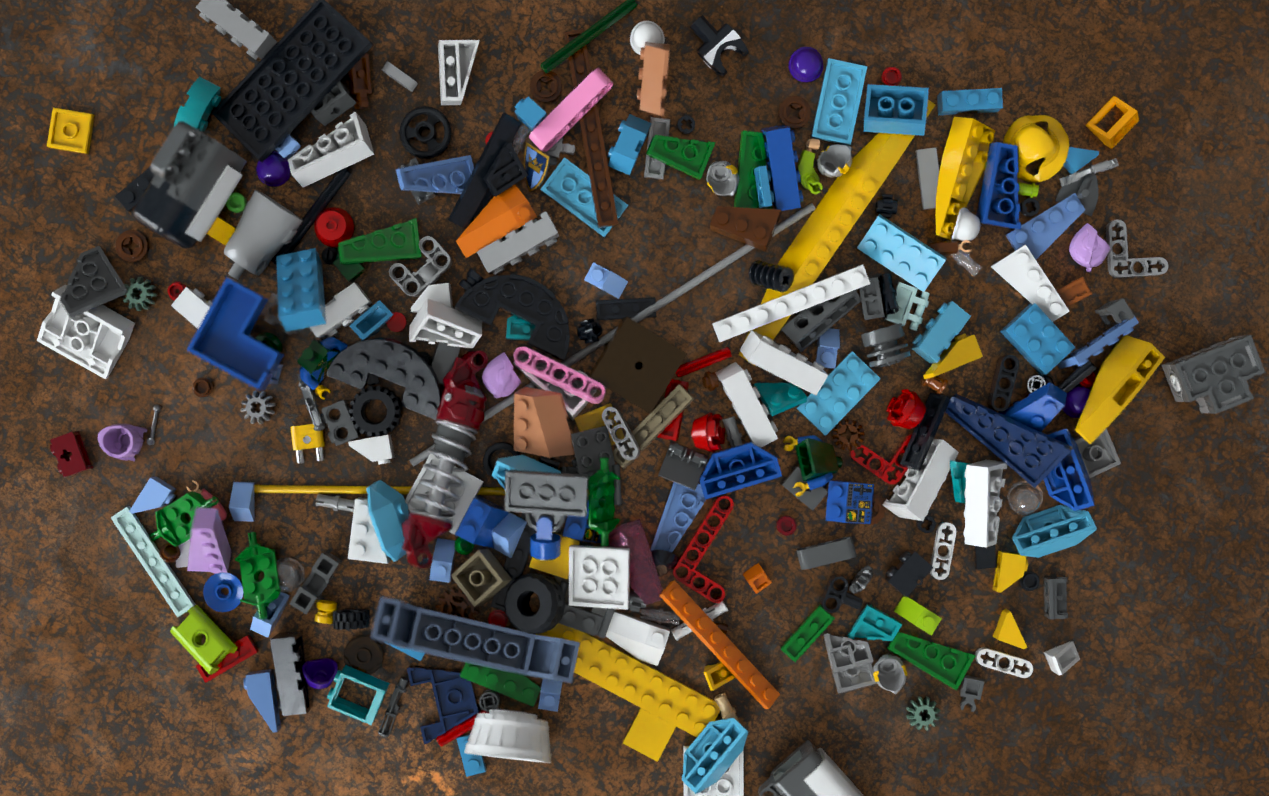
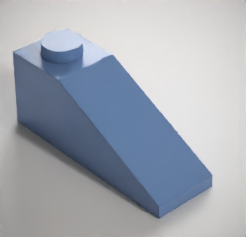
M274 669L249 672L243 680L244 689L247 690L249 698L272 732H277L281 729Z

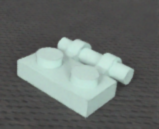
M898 282L896 286V301L899 311L895 312V314H886L885 320L895 324L902 323V326H905L906 321L910 320L912 322L909 329L917 331L919 324L923 320L921 317L924 309L929 304L928 298L930 293L924 291L920 298L916 297L918 288ZM913 303L917 304L914 315L909 313Z

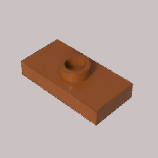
M1083 276L1056 290L1067 307L1092 295Z

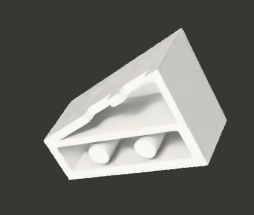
M353 283L335 295L325 305L326 324L309 328L317 338L334 337L338 333V328L342 325L346 327L354 321L353 317L358 313L360 315L365 313L370 308L368 305L372 302L357 283Z
M428 298L409 328V342L424 340L428 341V344L442 342L447 343V346L473 348L482 336L481 321Z

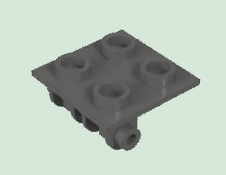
M606 426L571 434L575 453L572 466L578 468L579 474L601 468L600 458L602 457L609 458V466L615 465Z
M671 441L658 476L696 490L708 456Z

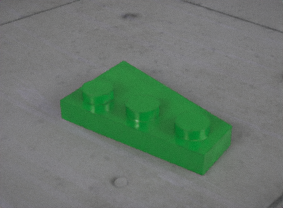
M654 135L646 155L699 180L703 175L716 142H702L692 139L686 140L677 137Z

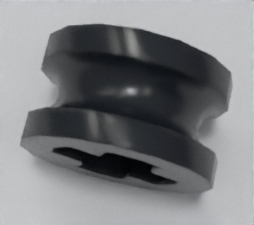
M688 115L682 116L678 120V130L682 134H690L695 128V120ZM683 120L686 121V122H687L688 120L691 121L690 126H691L692 128H691V129H688V128L682 129L681 126H682L683 124H682L681 122H682Z
M1028 198L1020 204V212L1026 217L1037 214L1040 209L1039 202L1034 198ZM1032 203V208H1034V211L1031 210L1027 212V207L1025 206V204L1028 205Z
M929 515L924 518L927 521H931L928 529L921 526L924 520H917V528L923 533H931L936 527L934 518Z

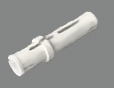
M723 600L708 609L706 607L702 609L712 621L728 611ZM682 623L671 629V632L678 641L680 638L691 633L692 630L685 623Z

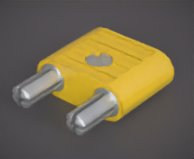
M313 424L290 427L297 463H304L303 449L316 448L317 461H323V447H325L323 430L314 431Z

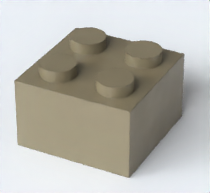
M489 549L478 550L451 575L474 607L485 605L512 580Z

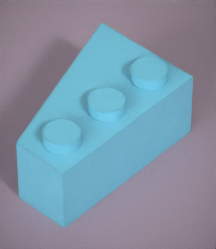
M953 301L947 304L944 302L937 310L938 316L935 319L931 318L925 325L926 331L922 335L919 333L912 342L914 346L911 349L929 363H938L941 359L939 355L944 349L949 348L951 340L955 335L959 334L971 317Z

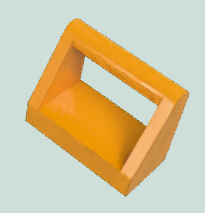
M1113 96L1086 124V127L1107 147L1113 149L1139 122L1138 111L1116 96ZM1116 105L1124 115L1106 133L1096 125Z

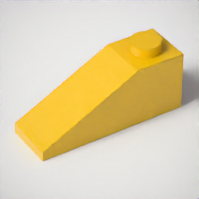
M966 333L954 337L955 341L951 342L949 348L944 349L939 355L941 359L938 363H933L923 375L924 380L983 357L975 334L966 336Z

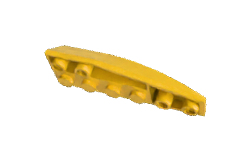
M953 118L941 161L936 193V235L947 240L952 238L960 209L967 207L987 162L990 143L994 140L995 130L974 118Z
M1128 335L1122 336L1102 362L1075 429L1088 444H1091L1124 410L1165 357L1152 343Z

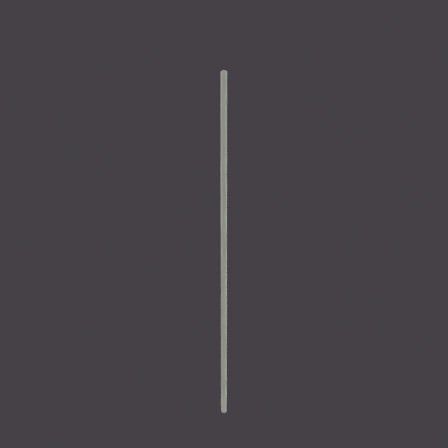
M810 203L777 224L773 236L814 211L816 208L813 203ZM746 244L631 319L637 323L641 322L653 312L658 311L755 249V247ZM618 327L599 338V341L591 343L566 359L562 364L570 367L610 341ZM532 382L524 386L535 389L537 388ZM515 393L485 411L483 422L514 403ZM435 444L410 459L409 461L414 467L427 459L430 455L427 450L434 449Z

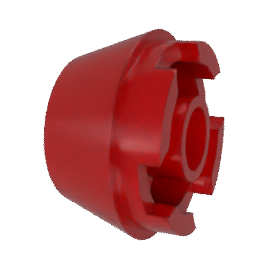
M331 207L323 210L317 216L314 231L321 243L329 247H338L339 242L351 239L354 232V222L350 214L345 210Z
M903 389L901 390L902 394L898 398L893 397L886 409L889 412L887 420L893 426L913 429L923 419L926 407L916 392Z
M708 413L694 420L691 436L697 448L710 452L722 450L720 444L725 443V428H721L719 421L722 420L720 414Z

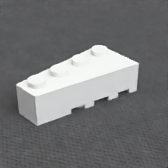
M356 111L350 115L351 118L348 121L338 123L335 126L336 129L327 136L325 133L320 136L317 143L313 146H306L288 159L291 175L302 187H306L374 155L367 126Z
M753 330L750 331L740 349L741 353L750 363L814 395L818 394L828 377V374L823 370L825 367L815 361L811 363L807 361L808 358L800 353L796 355L788 347L782 344L778 345L769 337L762 336Z
M734 362L715 372L724 386L725 394L733 403L732 407L738 417L741 418V423L751 442L762 448L777 440L776 432L778 429L773 421L770 422L767 418L769 411L765 404H760L758 398L761 396L756 387L752 388L749 382L752 378L747 369L743 371Z

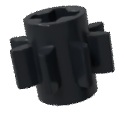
M883 194L882 198L876 199L875 213H880L886 219H890L891 214L896 215L898 200L893 199V194Z
M593 318L580 321L581 326L577 329L578 337L583 341L585 340V344L599 341L598 336L602 334L601 325L598 322H594Z

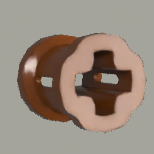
M935 376L923 380L921 385L930 387L936 391V394H941L948 380Z

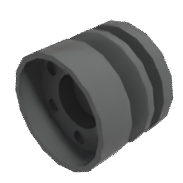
M902 323L861 334L864 347H874V351L868 353L867 358L877 357V360L869 362L870 367L889 366L911 356L910 351L900 352V349L907 347L908 343L898 344L897 342L898 339L905 336Z

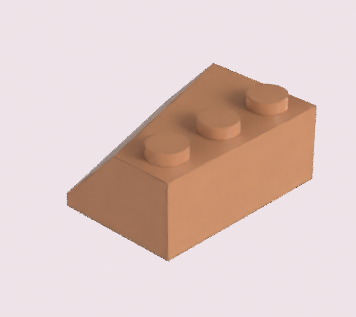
M645 42V48L641 47L640 60H644L643 68H639L638 80H642V88L637 89V100H640V110L664 116L670 44Z
M524 387L514 394V451L550 458L575 455L571 439L573 432L572 429H569L567 422L568 414L562 393Z

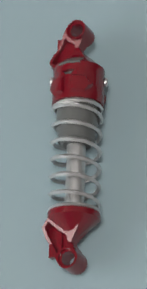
M469 351L462 358L456 357L453 368L443 378L445 388L440 406L437 407L438 413L435 421L438 428L436 434L431 435L434 438L435 446L434 449L427 450L428 453L439 458L438 465H423L424 468L436 472L434 480L419 479L420 483L430 486L431 491L429 495L415 494L417 499L427 502L425 510L411 509L408 518L402 523L403 535L405 537L402 550H406L408 563L413 567L428 568L433 561L428 543L439 535L452 530L453 521L445 517L454 516L455 512L445 506L444 501L455 502L460 500L457 494L448 490L449 486L460 487L464 485L460 478L452 475V472L468 470L463 461L465 457L472 455L470 451L471 442L476 440L475 434L478 433L477 431H479L480 425L484 420L487 398L475 377V374L488 363V357L483 351ZM474 356L477 357L476 364L474 363ZM456 463L463 468H454V465ZM453 479L459 483H450V480ZM446 494H449L454 498H447ZM442 509H444V510H446V511H448V512H450V513H444V512H442ZM421 554L422 561L418 563V557Z

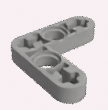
M1118 219L1107 224L1106 243L1111 248L1107 254L1108 272L1112 277L1157 276L1167 272L1169 265L1163 257L1128 259L1126 224ZM1115 225L1121 229L1117 232V238L1121 237L1122 240L1112 241V238L1116 237V231H1112V227ZM1115 243L1122 246L1120 254H1115L1112 250ZM1157 261L1158 264H1162V268L1159 270L1157 268L1148 269V265L1157 264ZM1136 262H1140L1143 265L1141 273H1137L1133 269ZM1119 263L1120 267L1128 266V270L1119 271L1118 274L1114 267Z

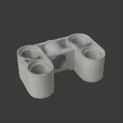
M430 236L423 237L419 242L421 252L428 259L426 260L427 263L417 272L412 273L405 265L400 263L393 264L389 269V275L392 280L408 296L418 297L428 285H433L452 266L451 256ZM427 241H433L434 248L431 251H425L424 249ZM440 256L447 257L446 265H438L437 261ZM397 268L404 269V275L401 278H396L395 276ZM412 282H415L418 286L417 291L414 293L408 291V286Z

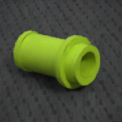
M1034 182L1032 184L1019 183L1018 195L1030 196V198L1037 197L1039 185H1035Z

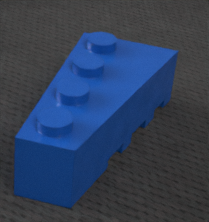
M786 125L761 128V133L766 135L767 139L764 146L766 156L770 160V162H767V168L772 178L770 186L774 194V209L784 211L801 208L800 202H803L802 190H798V182L801 179L799 170L795 168L798 157L796 150L793 151L792 143L795 142L794 131H790V127Z
M1000 142L990 143L976 214L981 224L1021 229V222H1019L1020 204L1018 203L1019 183L1017 179V173L1019 172L1018 147L1016 145Z

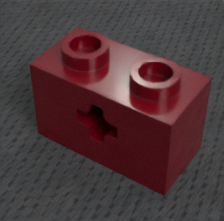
M72 431L50 440L51 452L57 458V468L63 477H71L93 469L80 431Z

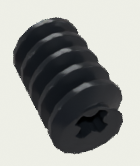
M757 260L749 268V279L753 285L785 292L793 283L794 272L791 268Z

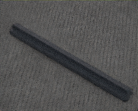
M346 168L338 171L302 218L303 222L297 229V233L291 242L284 244L271 260L275 265H277L276 256L289 254L294 250L313 225L317 216L326 208L351 175L350 171Z

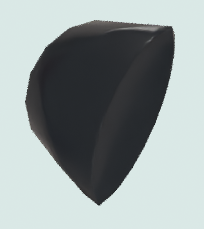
M652 550L650 552L652 567L659 577L672 570L679 561V557L669 551Z

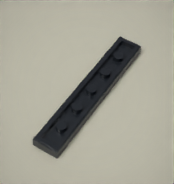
M506 113L502 114L448 218L449 221L464 229L469 226L488 189L483 178L506 142L512 143L522 124L520 121Z

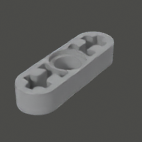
M607 407L602 412V419L621 456L626 460L637 459L640 455V447L621 411L616 407ZM609 411L616 413L614 419L616 423L621 421V424L612 428V425H615L612 419H608ZM619 428H624L626 431L624 439H619L616 436V431ZM629 439L631 440V442H627V444L630 448L635 449V451H633V456L631 454H626V452L628 451V447L626 444L621 445L622 442H626Z

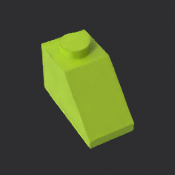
M902 596L894 609L895 613L931 636L942 620L941 617L909 597Z

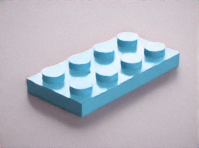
M828 58L811 138L848 146L851 145L867 66Z
M564 157L542 186L541 191L605 238L613 226L598 228L589 175ZM613 194L617 218L619 219L627 209L628 204Z
M880 214L857 247V249L922 292L926 290L947 259Z
M851 351L831 371L818 394L810 393L807 396V402L800 404L796 409L826 436L881 378Z

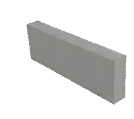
M650 118V123L652 124L649 129L647 149L654 135L669 136L670 119ZM646 155L644 178L664 180L665 163Z
M937 148L916 150L923 210L935 209L939 177Z

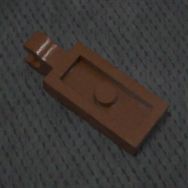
M365 54L349 71L350 94L356 95L355 101L357 103L354 105L356 110L368 108L367 95L372 94L369 54Z

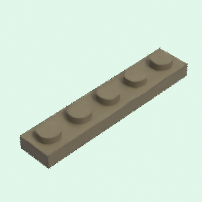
M681 384L632 431L640 447V453L694 400V397ZM629 439L626 442H622L621 445L626 444L628 447V451L626 452V454H631L633 456V451H635V449L630 448L627 444V442H631V440ZM618 448L613 451L614 459L623 469H626L633 461L624 459Z

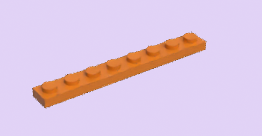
M675 580L671 581L659 596L762 707L770 709L780 693Z

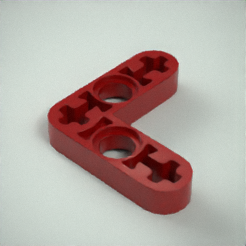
M912 434L904 439L889 462L862 444L857 449L862 448V453L868 456V453L871 454L865 464L862 463L865 460L860 456L855 457L856 453L854 450L849 451L850 458L885 483L896 484L908 469L899 464L897 458L900 454L905 453L903 448H907ZM874 458L880 461V467L876 470L870 468V461ZM893 463L897 467L902 468L901 472L898 469L895 471V479L888 480L887 472H892L895 469L892 466Z

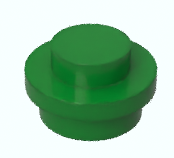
M458 537L455 541V549L459 554L467 555L474 549V544Z

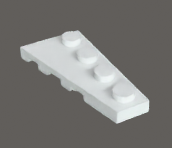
M1026 244L991 266L1031 304L1036 303L1052 322L1070 312Z

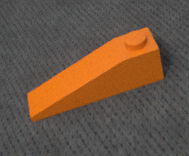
M514 184L491 199L458 237L456 243L465 258L494 241L506 236L511 231L525 225L530 220L537 218L526 197Z

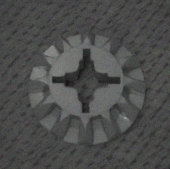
M867 565L857 573L849 586V590L853 594L861 592L868 585L873 576V568Z

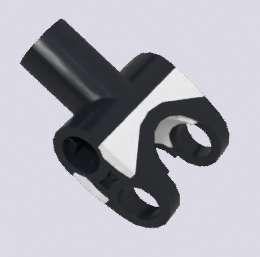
M702 15L690 26L693 32L704 42L696 50L697 54L713 71L722 77L727 74V70L722 65L723 63L720 58L722 52L734 50L743 57L749 54L740 36L727 23L717 31Z

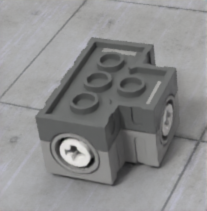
M1251 335L1234 336L1227 341H1221L1211 345L1209 348H1203L1193 352L1191 355H1185L1173 360V362L1162 364L1175 402H1192L1196 400L1199 403L1201 413L1217 414L1253 400L1254 398L1248 388L1247 380L1255 375L1265 373Z

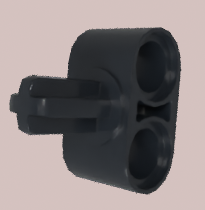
M835 574L829 578L820 602L827 612L834 613L839 610L842 603L855 609H860L863 599L848 593V581L843 576ZM841 579L843 586L840 589H834V582ZM829 598L835 599V604L832 607H826V601Z

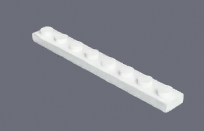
M862 264L714 322L712 325L719 342H722L869 285L870 281Z

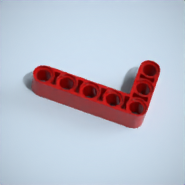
M725 494L719 495L715 499L680 555L678 563L673 568V575L679 582L714 603H719L724 599L725 590L721 584L697 570L696 567L733 509V500ZM725 498L728 499L729 507L721 509L719 501ZM711 516H717L719 522L717 525L711 526L708 524V519ZM700 533L708 534L706 542L701 543L698 541L697 537ZM689 550H696L698 552L696 559L691 560L687 557ZM679 567L687 568L685 576H678L676 574ZM695 578H703L704 584L701 587H696L693 584ZM713 588L721 590L719 597H712L710 595Z

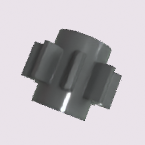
M635 586L634 591L630 590V611L640 612V608H646L648 594L643 593V587Z

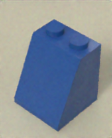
M477 495L469 506L455 535L473 544L494 548L492 530L509 513L513 512L505 511V508Z

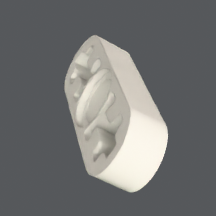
M949 522L940 523L935 536L930 564L934 568L930 573L938 580L947 578L950 572L956 528ZM946 526L951 530V534L946 536V540H950V544L943 541L939 542L940 538L944 540L945 534L942 533V529H946ZM942 545L948 547V554L946 556L938 554V548ZM936 558L947 560L946 563L942 562L941 568L944 569V573H940V576L935 572V568L940 566V562L936 561Z
M986 647L979 648L975 653L976 661L984 667L1021 678H1027L1033 673V666L1026 659ZM987 652L988 656L995 658L994 662L988 659H985V661L983 662V659L980 658L981 654L985 655V653ZM1003 657L1009 659V665L1006 668L999 666V660ZM1014 663L1019 666H1023L1025 663L1027 671L1023 670L1021 673V670L1014 667Z

